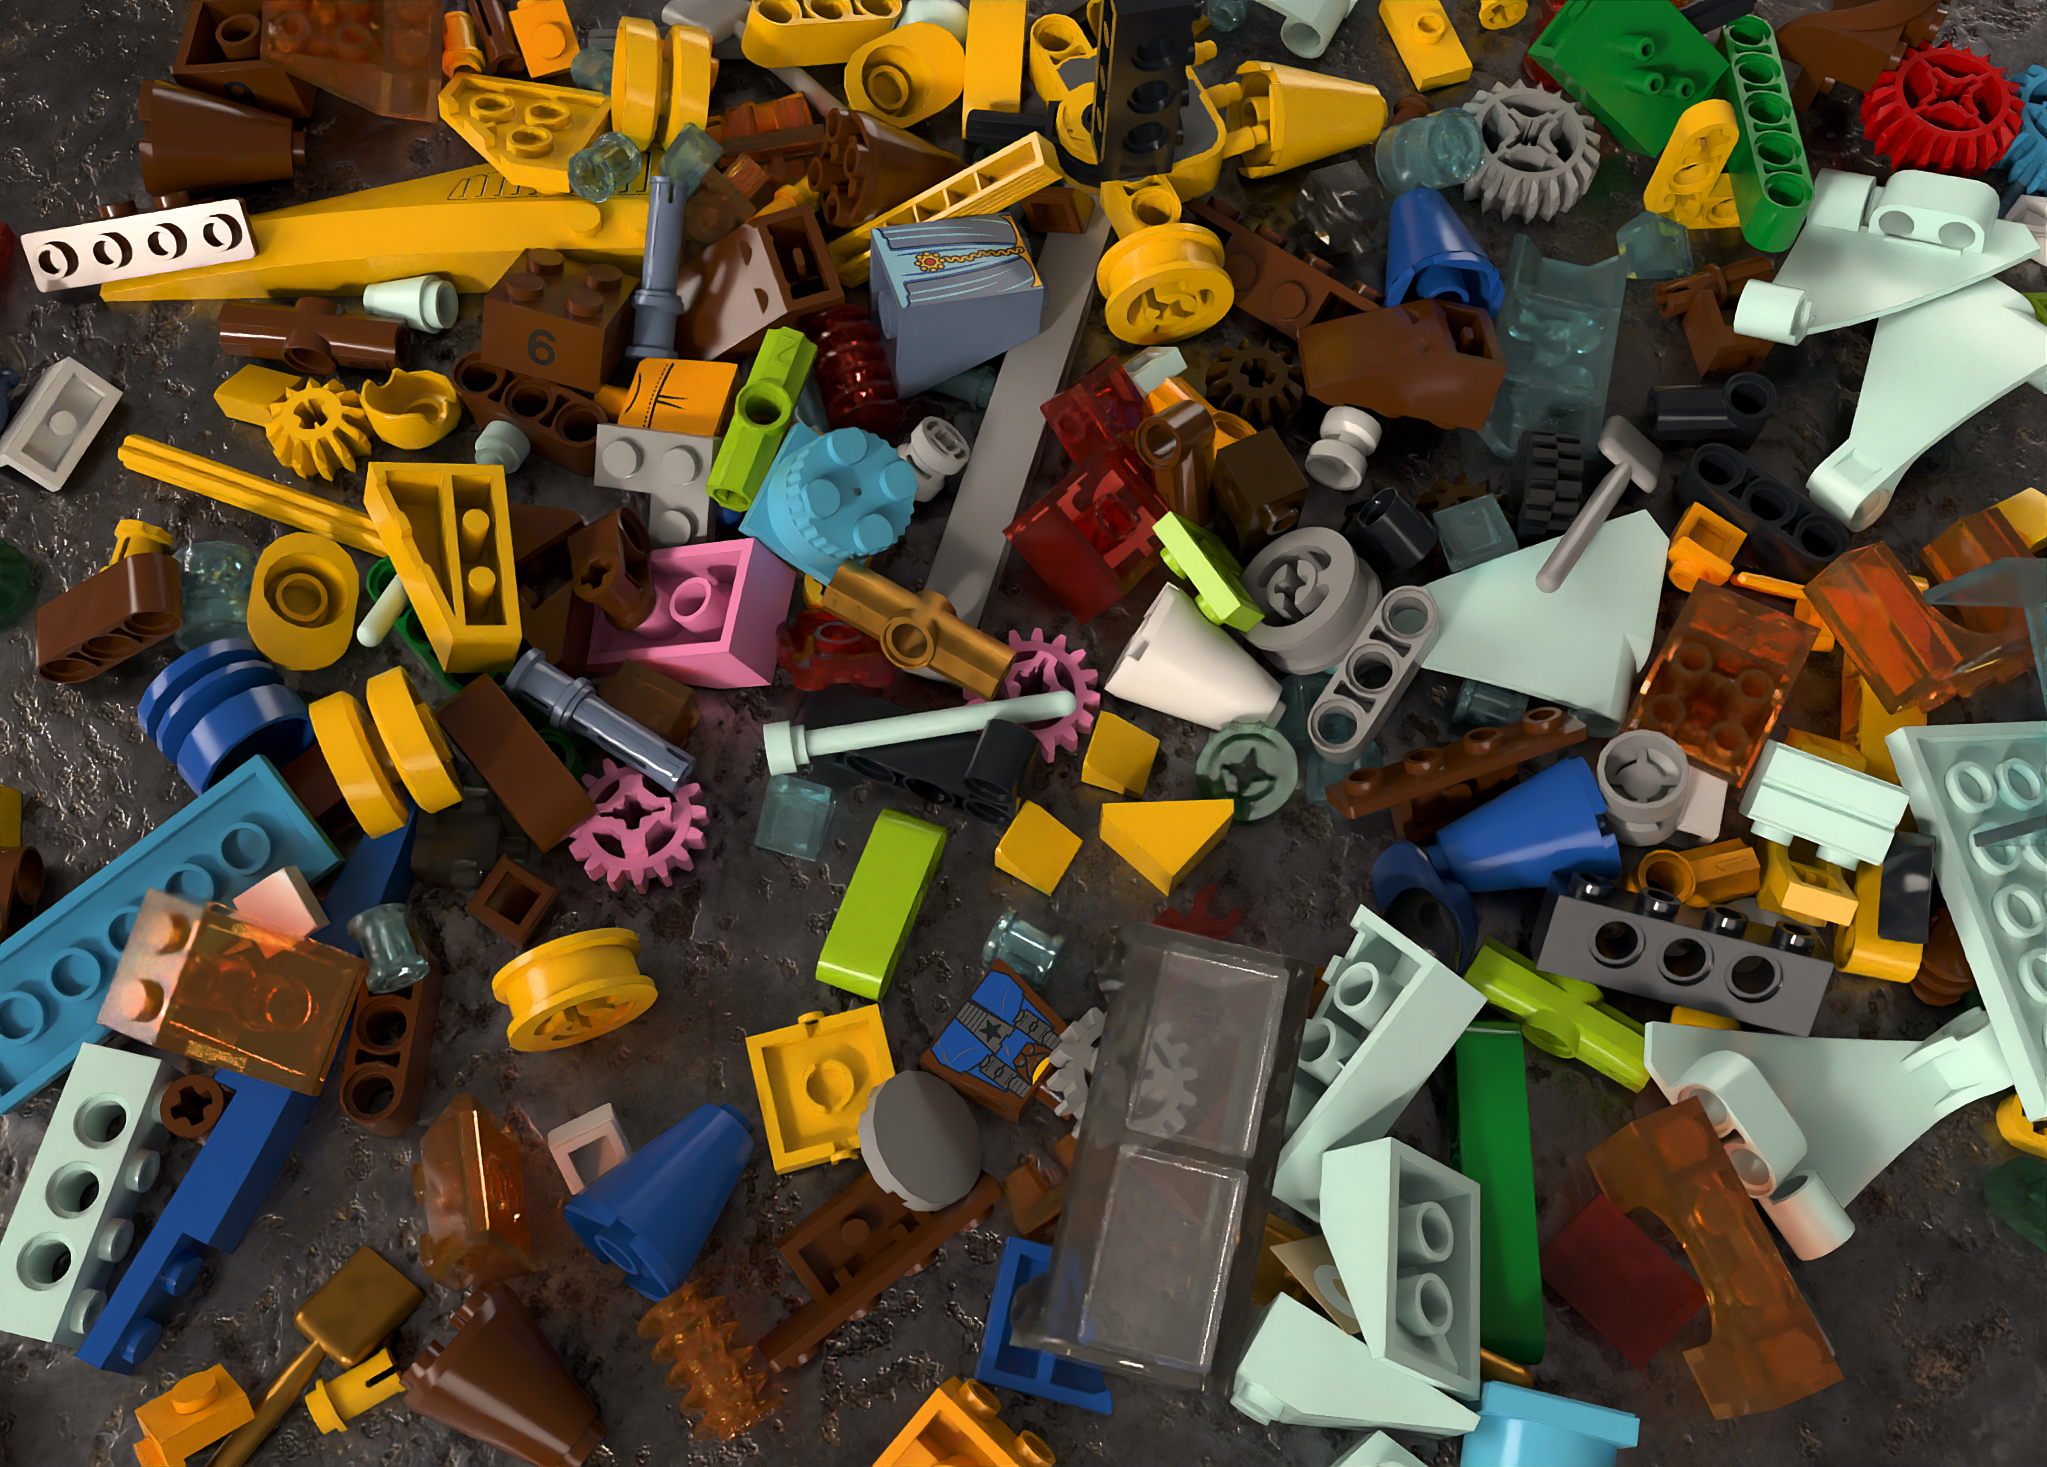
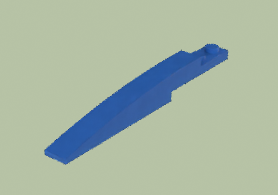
M450 747L453 756L451 760L453 765H455L457 756ZM403 781L401 784L410 809L408 825L377 839H371L365 832L320 905L331 924L296 944L214 1077L215 1081L236 1094L75 1357L101 1370L130 1375L135 1365L144 1362L157 1346L162 1334V1325L160 1323L175 1298L186 1293L198 1277L202 1267V1258L200 1256L206 1246L209 1245L233 1254L260 1208L303 1129L352 1029L369 947L380 934L390 929H396L434 829L439 811L429 813L419 807Z

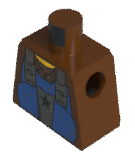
M998 957L920 1058L921 1071H926L946 1081L961 1097L1010 1122L1019 1124L1037 1099L1053 1111L1065 1099L1063 1092L1048 1089L1046 1081L1057 1070H1060V1068L1049 1062L1048 1058L1050 1053L1060 1043H1063L1059 1036L1069 1026L1006 962ZM1071 1113L1061 1117L1070 1121L1074 1115Z

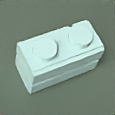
M1768 739L1754 770L1753 778L1750 780L1739 806V813L1755 820L1750 832L1786 846H1790L1794 835L1820 844L1815 855L1816 857L1855 871L1860 859L1877 866L1883 863L1894 837V830L1899 825L1911 797V791Z

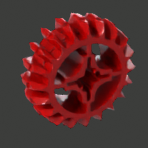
M1947 39L1936 48L1923 40L1916 50L1907 47L1895 71H1882L1869 93L1863 92L1864 98L1861 102L1863 105L1858 119L1865 124L1863 139L1876 142L1875 156L1888 155L1892 158L1891 170L1902 165L1910 170L1966 178L1969 175L1979 178L1990 166H1995L1998 161L2004 158L2020 132L2019 127L2023 122L2021 119L2022 110L2025 105L2022 100L2017 98L2020 84L2006 81L2007 67L1994 68L1989 64L1991 54L1981 58L1972 54L1970 44L1962 50L1953 49Z

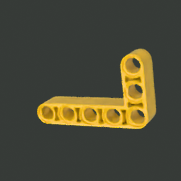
M752 0L740 44L741 49L748 60L764 68L848 63L851 54L861 46L895 30L901 13L902 3L901 0Z

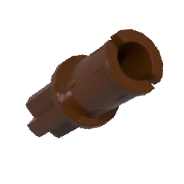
M1760 255L1720 267L1715 263H1709L1703 266L1702 271L1667 282H1658L1654 288L1656 307L1667 304V307L1659 310V314L1663 319H1669L1674 315L1687 312L1699 290L1712 289L1720 309L1725 306L1727 300L1741 296L1748 280L1755 279L1772 283L1774 280V266L1771 260Z

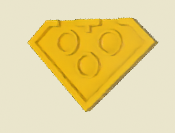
M457 71L438 94L441 118L511 184L532 187L543 194L570 193L611 131V93Z

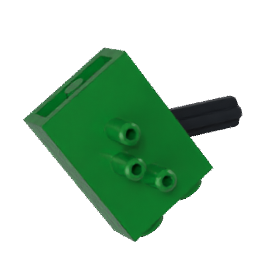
M1567 0L1527 53L1577 102L1580 101L1581 106L1595 117L1627 150L1656 158L1660 151L1666 148L1682 114L1693 105L1707 100L1715 91L1719 78L1731 65L1703 35L1751 13L1757 0H1695L1678 9L1669 0Z

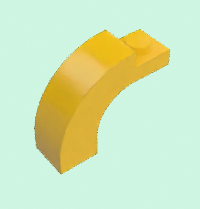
M970 0L964 71L962 139H967V115L973 109L1021 113L1026 29L1029 18V0Z
M1790 728L1784 742L1787 746L1864 773L1868 763L1854 745L1798 729ZM1758 835L1755 854L1761 866L1759 872L1761 889L1755 895L1759 908L1788 916L1811 926L1825 927L1827 921L1849 927L1859 901L1844 880L1841 866L1815 856L1820 844L1794 835L1790 846H1786Z

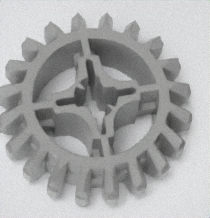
M1519 78L1511 89L1497 81L1494 87L1490 89V92L1478 90L1475 97L1471 99V102L1464 103L1463 107L1458 111L1455 123L1451 126L1447 142L1449 144L1446 153V167L1452 169V185L1465 186L1463 190L1464 201L1481 200L1482 214L1491 208L1501 211L1503 222L1512 214H1519L1527 225L1535 217L1536 213L1547 222L1557 213V210L1567 213L1570 207L1575 205L1576 200H1581L1583 194L1587 193L1600 164L1599 157L1601 154L1598 151L1600 149L1601 135L1593 132L1595 117L1581 116L1580 101L1572 103L1564 101V89L1555 94L1544 91L1542 81L1535 88H1526Z

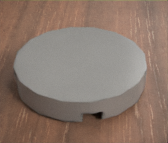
M905 1070L875 1086L867 1096V1098H870L867 1110L860 1113L858 1124L862 1156L875 1182L887 1194L895 1191L901 1198L907 1200L902 1205L914 1211H938L969 1194L980 1175L983 1150L978 1125L964 1099L946 1081L926 1071Z

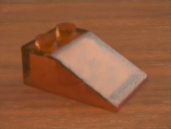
M148 887L96 1023L166 1051L310 1096H319L369 961L207 898Z
M472 1093L457 1095L421 1138L420 1151L422 1163L414 1164L412 1169L415 1196L420 1206L426 1205L429 1226V1232L423 1233L420 1236L422 1266L427 1276L434 1275V1283L452 1292L480 1286L485 1279L490 1283L537 1274L520 1137Z

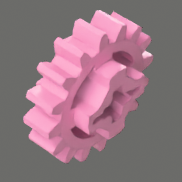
M1041 628L1034 629L1031 641H1022L1016 630L1009 631L1008 646L1017 650V657L996 694L995 701L1030 696L1033 692H1036L1034 695H1037V691L1042 683V694L1062 690L1069 691L1059 685L1057 678L1060 674L1066 679L1077 699V708L1069 716L1018 724L1032 732L1040 740L1042 756L1047 763L1054 762L1055 746L1061 744L1066 750L1073 753L1077 750L1078 744L1076 731L1089 735L1092 732L1094 717L1090 713L1098 712L1100 693L1092 691L1097 687L1098 673L1095 669L1082 670L1086 662V652L1083 649L1074 651L1071 654L1065 652L1066 636L1062 634L1052 644L1043 642ZM963 688V698L970 701L965 706L988 702ZM983 729L976 730V734L981 736Z
M609 758L603 760L605 776L598 780L594 776L585 773L581 777L588 791L587 795L597 807L599 814L569 836L576 839L568 846L577 862L586 861L584 869L593 881L598 880L607 873V882L610 888L618 893L625 885L627 879L633 880L639 894H646L649 879L656 876L666 887L673 885L669 870L677 865L681 869L691 871L694 865L687 851L689 848L705 849L707 845L703 832L697 829L710 824V816L706 807L699 805L705 799L699 784L692 783L687 785L688 778L681 788L679 787L678 792L672 794L655 782V780L626 764V767L618 769ZM650 787L664 791L676 802L672 803L669 797L657 798L650 792ZM644 815L640 819L639 828L631 830L630 828L635 826L636 817ZM604 842L606 847L618 846L625 852V859L609 854L598 843Z

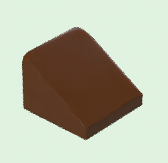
M1046 186L1020 200L1033 232L1086 234L1095 208L1093 197L1076 188Z
M503 854L466 906L465 911L510 944L523 951L558 901L561 889L511 857Z

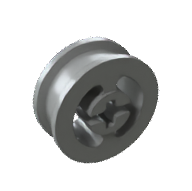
M1307 527L1289 532L1274 540L1260 551L1243 572L1239 582L1264 613L1265 617L1247 633L1239 629L1238 631L1252 645L1260 648L1265 658L1283 672L1293 675H1309L1327 670L1344 660L1382 601V587L1379 577L1365 560L1356 555L1350 543L1338 532L1324 527Z

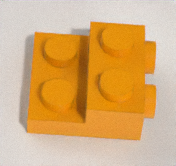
M954 1375L935 1390L872 1467H1052L1056 1459L1048 1445L1037 1435L1023 1430L1017 1436L996 1416L1001 1410V1404L988 1387L973 1378H969L963 1384Z

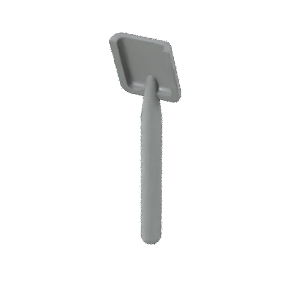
M672 0L663 8L662 22L671 26L675 23L702 26L709 35L713 36V44L721 43L731 35H734L741 43L751 2L747 0ZM800 66L768 68L794 92H801L803 99L826 119L832 108L848 109Z
M1616 415L1606 420L1597 443L1600 451L1616 466L1602 479L1538 572L1535 582L1538 589L1544 593H1553L1560 588L1624 493L1629 479L1647 493H1651L1657 485L1664 461L1663 453L1622 416Z

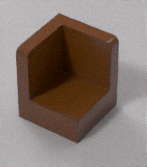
M1712 289L1698 291L1682 320L1700 378L1709 379L1736 375L1742 372H1757L1776 342L1735 333L1734 320L1737 308L1719 310Z

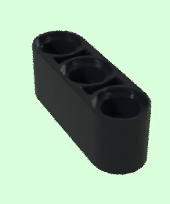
M1712 442L1698 448L1673 487V500L1683 513L1696 501L1747 533L1748 535L1738 552L1777 579L1815 588L1824 581L1849 549L1850 536L1845 526L1839 520L1726 444Z

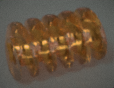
M708 1276L680 1288L659 1301L641 1319L636 1331L643 1340L662 1337L651 1351L650 1356L656 1365L676 1362L665 1377L664 1382L667 1388L673 1391L691 1387L680 1401L678 1408L684 1416L706 1413L695 1426L693 1435L698 1442L721 1439L717 1444L719 1446L755 1427L775 1413L785 1402L782 1396L759 1401L756 1394L770 1378L767 1370L744 1374L742 1368L756 1350L753 1345L730 1349L728 1342L742 1325L739 1320L716 1324L714 1317L728 1301L723 1294L702 1299L700 1292L712 1278V1276Z

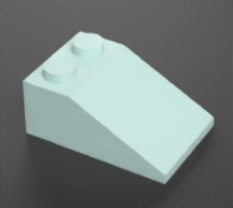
M1393 1137L1324 1152L1322 1154V1176L1319 1191V1222L1372 1359L1463 1400H1480V1184Z
M1282 1291L1262 1309L1221 1384L1235 1392L1230 1400L1233 1406L1268 1426L1272 1419L1286 1424L1364 1432L1381 1430L1385 1434L1446 1439L1474 1431L1481 1418L1433 1386L1373 1360L1366 1344L1352 1335L1348 1336L1342 1329Z

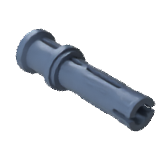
M650 177L651 191L641 290H635L634 295L631 296L630 306L635 309L632 345L627 346L625 349V357L637 361H642L647 357L679 359V354L674 351L677 315L683 314L684 303H682V297L676 295L686 194L689 189V183L675 178L674 184L671 183L669 187L670 177ZM668 187H669V199H668V202H667Z
M532 648L527 651L514 666L506 680L503 692L511 702L522 700L550 718V726L557 731L570 732L574 730L580 735H584L598 744L599 747L655 780V782L672 794L678 792L679 787L681 788L685 784L696 765V757L675 747L655 732L595 695L596 690L592 687L591 681L584 677H579L575 680L546 662V654L538 648Z

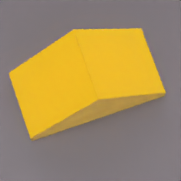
M1233 799L1102 803L1099 822L1100 838L1165 895L1169 896L1227 834L1234 814Z

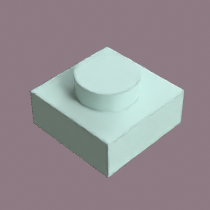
M1149 346L1106 375L1105 379L1114 397L1134 398L1145 402L1152 390L1159 387L1166 378L1175 377L1181 373L1187 366L1177 347Z

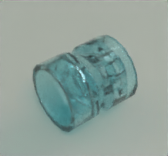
M1457 107L1443 109L1427 114L1425 117L1394 124L1382 133L1377 142L1375 153L1377 173L1383 185L1392 194L1398 196L1417 188L1436 190L1466 183L1477 175L1483 164L1485 151L1483 133L1477 121L1467 111Z
M217 541L190 544L179 549L172 557L181 564L184 625L178 632L174 633L176 645L181 650L189 652L211 641L229 638H239L253 643L247 628V609L254 571L257 565V558L253 552L238 544Z

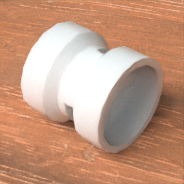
M1347 406L1333 407L1327 411L1321 424L1319 433L1322 440L1312 445L1305 461V467L1307 472L1316 481L1327 487L1344 491L1354 490L1360 486L1368 466L1365 458L1375 452L1382 430L1380 424L1362 410Z
M933 416L924 418L913 430L909 444L899 445L896 449L898 456L913 466L918 483V490L914 494L915 500L922 502L932 500L945 484L944 477L958 473L970 458V449L959 431L948 422Z

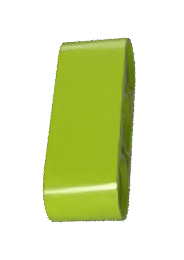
M889 807L883 808L873 827L822 949L816 969V980L876 1002H880L883 999L940 861L947 838L948 829L946 827Z

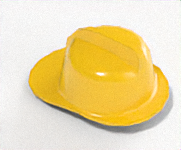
M921 21L903 25L864 44L851 54L844 71V88L849 100V109L865 111L901 129L908 128L942 111L959 97L964 88L965 54L962 46L949 31L937 24Z
M295 532L279 537L263 550L254 571L247 609V628L256 648L272 663L292 671L314 672L332 666L346 653L352 638L359 595V574L351 556L335 541L316 533Z

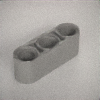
M1413 585L1400 586L1391 590L1382 599L1311 709L1307 719L1308 733L1317 752L1325 760L1335 764H1349L1358 760L1367 751L1436 644L1440 634L1438 607L1433 597L1426 590ZM1415 609L1422 612L1428 620L1420 631L1414 634H1402L1391 626L1393 619L1400 612ZM1371 663H1382L1393 671L1390 681L1378 689L1362 687L1357 683L1358 674L1364 666ZM1345 716L1357 723L1355 735L1348 742L1331 744L1322 738L1324 726L1335 717Z

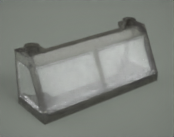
M1135 922L1107 930L1106 936L1099 942L1094 953L1093 972L1097 975L1100 990L1111 994L1047 1273L1036 1274L1028 1284L1021 1285L1016 1291L1010 1308V1324L1013 1327L1009 1345L1161 1388L1232 1398L1317 966L1291 956L1143 922Z

